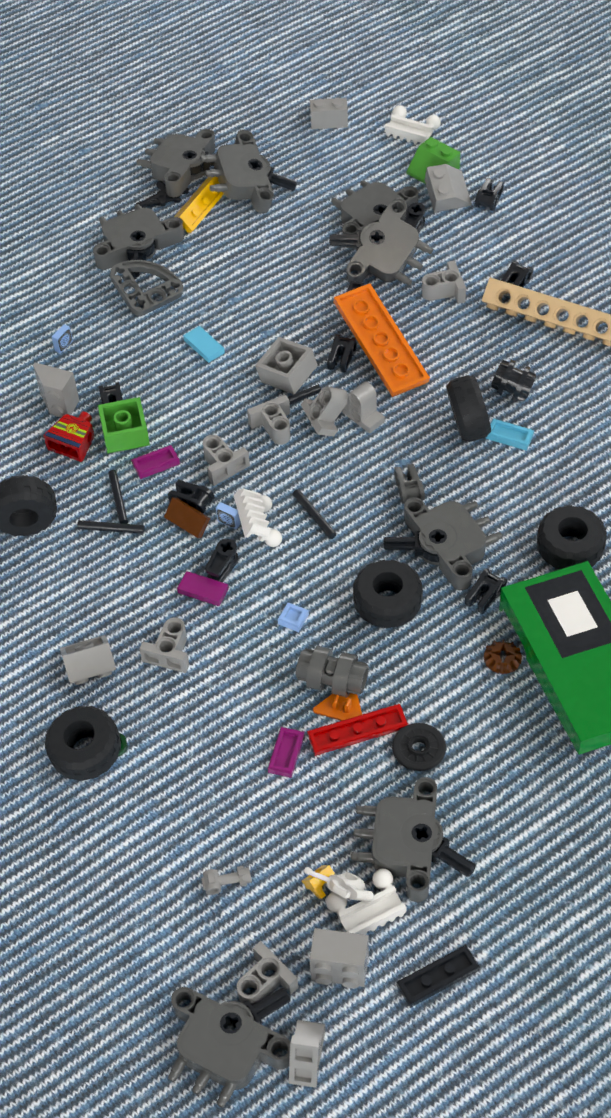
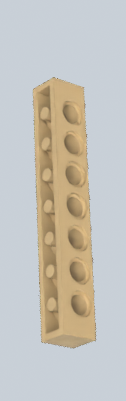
M489 277L482 301L487 304L486 308L498 311V308L506 310L505 313L517 317V314L525 316L524 319L536 323L537 320L544 322L543 325L555 329L556 326L564 328L563 332L575 335V332L582 333V338L591 341L598 338L603 340L602 344L611 347V314ZM509 293V302L502 303V296ZM529 299V307L521 309V302ZM548 305V313L540 315V308ZM563 311H567V320L560 321V313ZM582 317H587L588 324L585 327H579L578 321ZM606 323L608 325L607 331L603 334L598 333V326Z

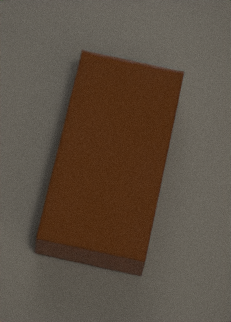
M172 497L164 515V518L197 538H202L211 519L175 497Z

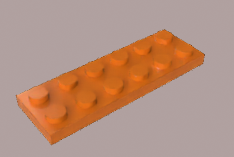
M370 283L334 297L333 302L392 397L429 382V375Z

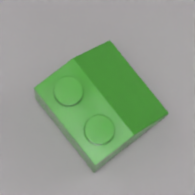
M429 137L418 147L407 169V174L426 184L425 175L427 167L447 164L460 170V152Z

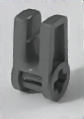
M409 464L407 467L409 481L405 480V474L402 472L401 467H394V477L402 504L412 497L424 500V487L414 464Z

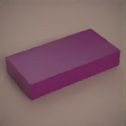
M172 445L131 460L140 479L180 465V460Z
M186 571L177 587L179 594L216 606L221 605L229 590V586L226 583Z
M285 727L280 728L268 766V773L292 778L305 732Z

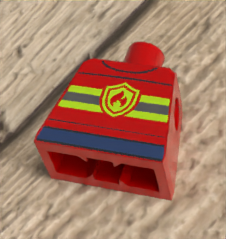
M83 411L78 418L69 414L61 417L43 435L47 450L82 462L94 439V431L90 423L92 416Z

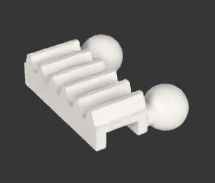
M398 105L392 111L391 122L385 124V132L387 137L392 134L394 139L399 136L401 141L406 138L408 143L413 140L415 145L418 142L421 145L432 135L433 130L440 127L441 120L437 115H430L426 120V124L405 118L407 115L406 108Z
M244 488L239 489L233 496L244 536L248 538L251 534L258 535L259 541L263 542L265 540V543L270 547L280 545L282 542L281 533L276 529L267 527L269 521L265 520L267 514L264 513L271 509L272 500L266 495H261Z
M378 869L373 874L372 881L374 886L383 891L375 894L371 902L361 901L346 909V898L334 892L327 896L326 905L328 909L338 914V919L346 932L366 935L369 930L375 931L379 925L383 927L387 921L393 922L397 916L403 917L407 907L404 903L402 904L396 893V888L392 885L393 875L389 870Z

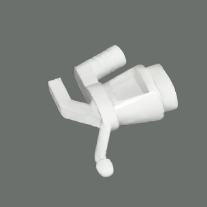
M309 867L304 869L306 874L326 881L327 887L335 894L358 901L371 902L373 900V892L364 890V881L352 873L345 872L340 875L326 877L312 871Z

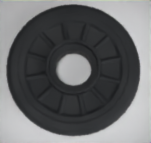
M413 723L404 726L396 733L392 742V752L395 759L403 767L413 771H426L436 767L443 760L446 753V742L441 732L435 727L425 723ZM417 742H421L426 748L423 751H416L412 746Z

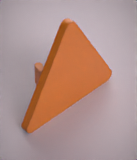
M350 693L347 698L331 694L313 708L315 714L340 721L362 715L358 695Z

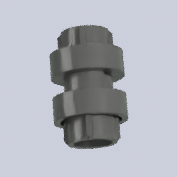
M316 646L314 650L307 648L302 650L296 667L297 679L305 681L307 688L323 691L326 685L332 686V694L346 698L350 693L357 695L363 693L369 672L367 663L358 661L357 655L342 652L340 657L336 658L333 657L332 649L322 646Z

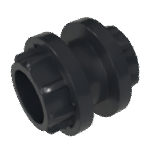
M512 359L510 362L503 360L500 362L491 387L498 390L496 393L498 395H502L503 391L513 394L512 401L516 402L517 399L525 401L536 379V374L530 371L531 367L526 366L524 371L514 367L516 361Z

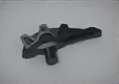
M158 181L156 187L160 190L157 194L136 204H139L142 208L158 204L166 206V203L171 201L181 202L180 196L169 197L166 194L165 184L162 181ZM186 188L182 194H188L189 189Z

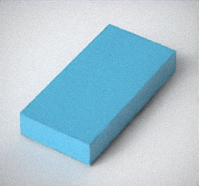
M200 326L183 335L184 341L208 363L225 353L224 347Z
M493 418L490 424L492 431L486 439L527 451L533 438L534 430Z

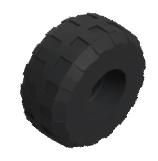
M466 375L451 380L446 385V390L461 439L472 442L487 437L492 430L476 378Z
M28 475L13 476L0 482V530L12 536H29L40 533V531L48 528L56 517L57 503L55 492L47 482L40 480L38 477Z
M572 505L558 507L547 513L540 522L537 533V549L543 560L556 569H564L586 561L593 567L600 561L605 550L606 528L603 521L595 513L584 507ZM571 536L576 537L579 540L572 541L567 540L564 537Z
M379 560L370 563L364 569H361L354 581L353 601L355 609L361 618L371 625L384 628L402 626L414 619L421 608L423 599L422 582L417 572L405 563L396 560ZM382 591H393L397 594L394 596L387 597L382 596L378 593Z
M78 706L61 713L51 723L46 733L45 749L50 762L60 774L68 779L85 781L99 777V775L107 772L116 762L121 751V737L116 724L105 711L93 706ZM93 737L91 743L86 747L73 749L79 740Z

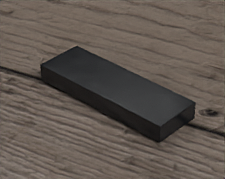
M464 945L397 981L396 986L409 1008L480 971V966L467 945Z

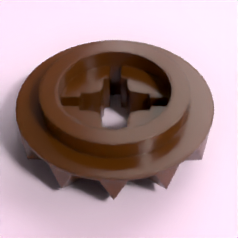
M504 639L501 642L494 640L491 645L486 646L484 662L493 672L508 674L514 672L520 666L522 655L520 648H517L514 642L509 643ZM502 651H504L506 655L504 662H502V659L500 657V653Z

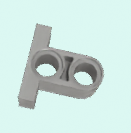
M455 260L447 262V270L423 276L422 297L424 299L433 301L455 296L457 304L465 303L466 286Z
M364 381L348 393L347 404L341 411L344 415L368 433L373 432L385 422V416L377 411V394L375 388L369 382Z
M325 386L314 400L304 399L301 406L317 434L332 437L336 435L338 429L334 421L346 406L348 394L344 389Z
M286 394L247 409L248 424L251 429L263 425L275 444L283 445L290 441V422L287 418V415L290 414V403Z
M208 435L203 439L204 458L210 465L207 467L208 477L213 486L250 466L249 452L244 447L233 452L217 435Z
M176 617L168 619L164 623L155 644L142 642L139 648L142 662L183 673L187 672L189 668L188 655L186 652H182L187 641V635L182 619Z
M262 941L257 943L253 947V953L258 963L237 982L238 998L240 1003L243 1004L248 1000L251 1005L256 1004L269 996L280 985L290 995L298 989V978ZM267 970H274L276 972L271 977L263 975ZM247 988L256 989V992L252 995H245L243 993Z
M297 1021L295 1033L292 1035L290 1042L289 1084L317 1087L318 1070L325 1037L324 1023Z

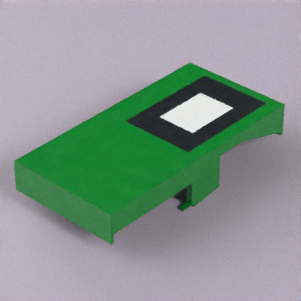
M586 561L502 587L499 610L500 612L504 610L525 649L526 659L578 755L611 745V601L590 563Z

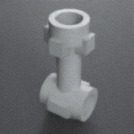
M244 866L237 867V872L219 875L216 869H209L203 872V878H201L203 890L206 891L207 895L220 893L222 885L239 882L240 886L243 887L247 886V883H252L249 867L244 868Z

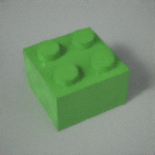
M140 397L98 405L107 453L150 445Z

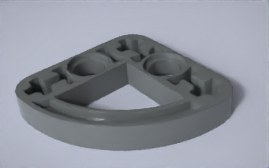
M129 260L112 266L110 270L112 283L131 312L136 316H144L182 296L183 284L180 279L160 264L145 260ZM116 272H118L119 274L123 273L122 279L119 275H116ZM130 272L153 274L166 282L142 292ZM131 286L135 289V292L127 294L124 288ZM173 286L174 289L178 288L177 292L175 290L170 291L171 287ZM153 294H160L162 300L154 301L151 296ZM136 297L138 304L143 305L142 309L140 307H136Z

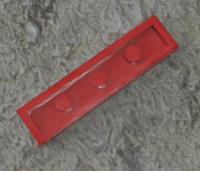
M396 704L309 730L307 735L314 755L317 756L397 732L404 726H407L408 723L401 705Z

